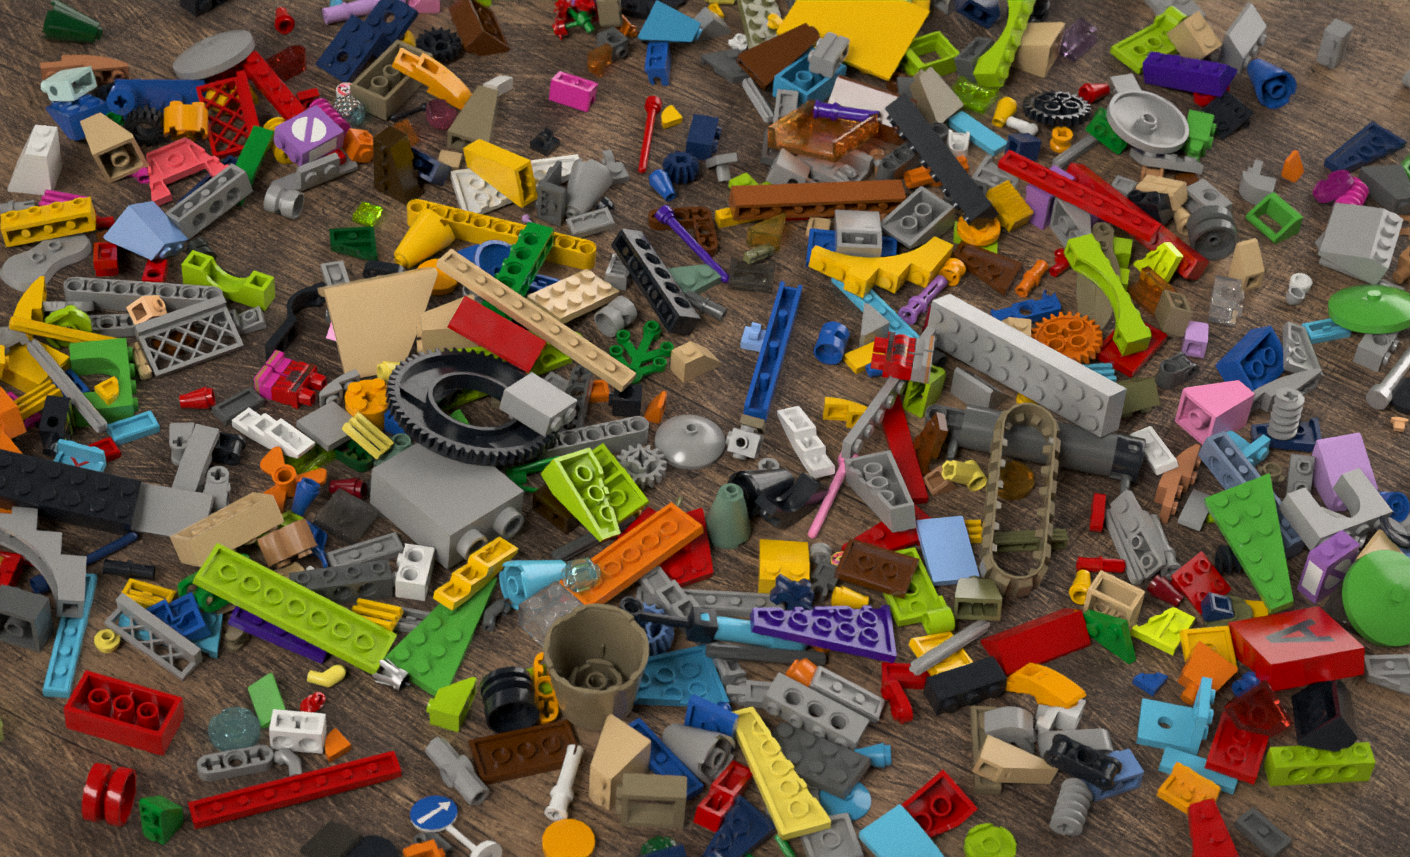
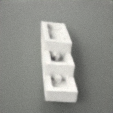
M799 406L778 410L777 415L782 427L808 473L814 478L835 474V465L826 455V446L818 438L816 426Z
M247 408L232 419V427L269 449L279 446L282 449L283 455L298 459L315 446L313 440L282 418L276 421L266 413L260 416L251 408Z

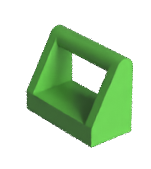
M1273 192L1248 212L1245 219L1274 244H1277L1299 233L1303 216ZM1268 214L1283 228L1276 234L1258 217Z

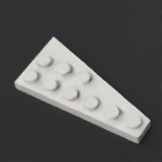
M578 154L531 160L536 186L539 180H543L549 167H553L557 160L562 162L561 183L568 181L571 167L574 161L579 159ZM472 170L450 171V178L460 209L484 214L512 203L510 199Z

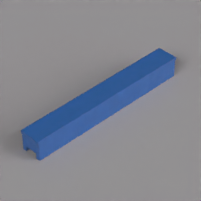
M784 281L780 282L745 401L743 413L745 415L760 418L767 422L800 306L803 285L798 284L797 288L785 286Z

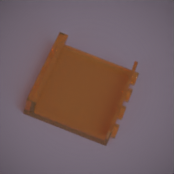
M810 99L768 127V147L778 150L783 148L791 153L836 163L877 134L879 130L878 114H873L861 123L845 119L831 121L830 118L822 117L814 119L816 100Z

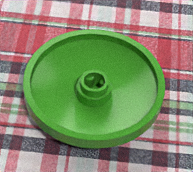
M1367 284L1347 287L1337 291L1330 297L1328 315L1337 325L1355 332L1385 334L1401 331L1410 327V293L1385 285Z
M1377 550L1361 556L1348 569L1342 587L1343 605L1350 623L1363 638L1377 646L1396 648L1410 644V558L1392 550Z

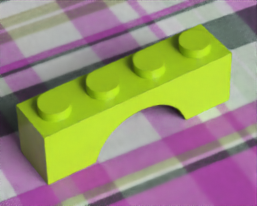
M194 250L191 251L182 263L183 284L218 287L222 290L224 298L253 308L260 306L262 311H266L275 298V280L272 276L253 271L249 277L237 278L224 272L212 256Z

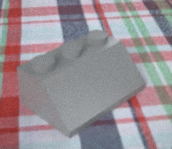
M1251 2L1246 4L1225 33L1218 63L1236 68L1239 75L1244 68L1248 67L1252 57H1256L1260 46L1263 47L1267 39V35H1265L1267 26Z

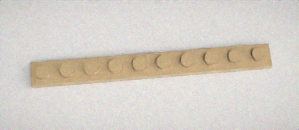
M450 249L437 260V268L620 392L635 379L636 373L453 249Z

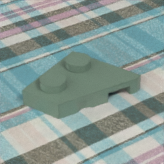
M707 264L667 268L684 295L689 290L700 294L721 283V275Z

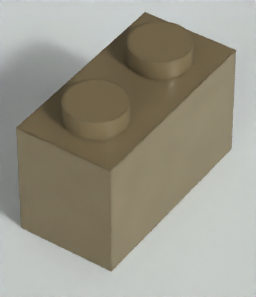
M1165 289L1154 312L1161 330L1171 337H1175V335L1184 336L1193 314L1184 294Z

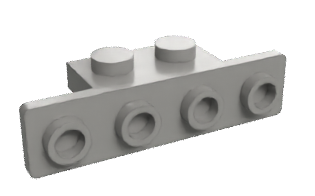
M332 153L297 167V172L271 182V185L277 184L285 187L287 191L293 189L301 192L357 170L358 165L356 162L351 161L346 153H344L346 163L340 165V158L336 153Z

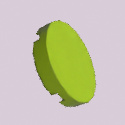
M984 823L976 825L969 830L964 840L963 851L966 857H1015L1017 844L1013 835L1006 828L1001 826L998 828L993 826V824Z

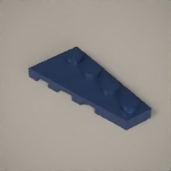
M1372 121L1328 156L1323 166L1333 172L1337 170H1347L1350 172L1405 148L1407 141Z

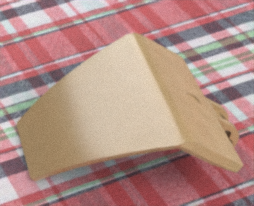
M424 267L318 288V293L320 296L325 297L344 374L356 369L360 374V378L377 375V365L383 361H405L417 334L416 323H420V314L425 312L438 274L436 268Z

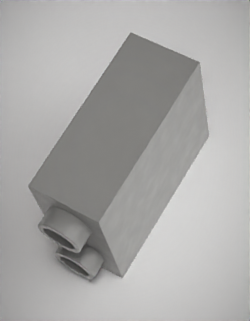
M416 443L372 469L370 504L418 545L435 548V559L447 570L464 559L468 561L469 555L499 536L505 539L513 537L524 523V516L522 515L524 491L494 466L474 465L452 460Z

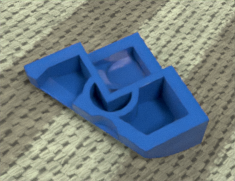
M192 592L171 603L164 599L146 609L188 640H198L212 635Z

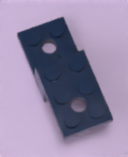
M379 0L365 21L351 14L315 65L342 83H352L370 57L377 60L396 40L400 41L419 15L418 11L401 0ZM389 16H395L391 23H386ZM348 55V59L340 63L341 57Z

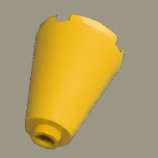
M427 208L422 210L394 251L395 263L410 269L450 246L455 240L452 229L448 224L444 226L440 222L442 217Z

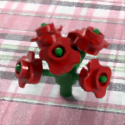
M556 0L554 3L556 8L553 11L558 12L557 17H555V24H552V32H554L555 36H559L562 41L563 36L568 35V28L578 25L580 28H585L588 34H592L595 28L591 23H600L597 4L595 5L594 0H576L573 5L571 0Z

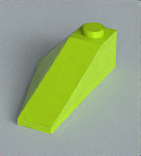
M590 447L554 458L541 473L552 494L599 542L619 536L621 533L615 512L609 505L607 498L609 495L608 487H604L602 480L604 473Z

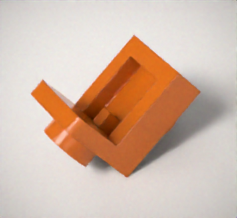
M434 839L423 843H415L403 849V857H445L443 849H438Z

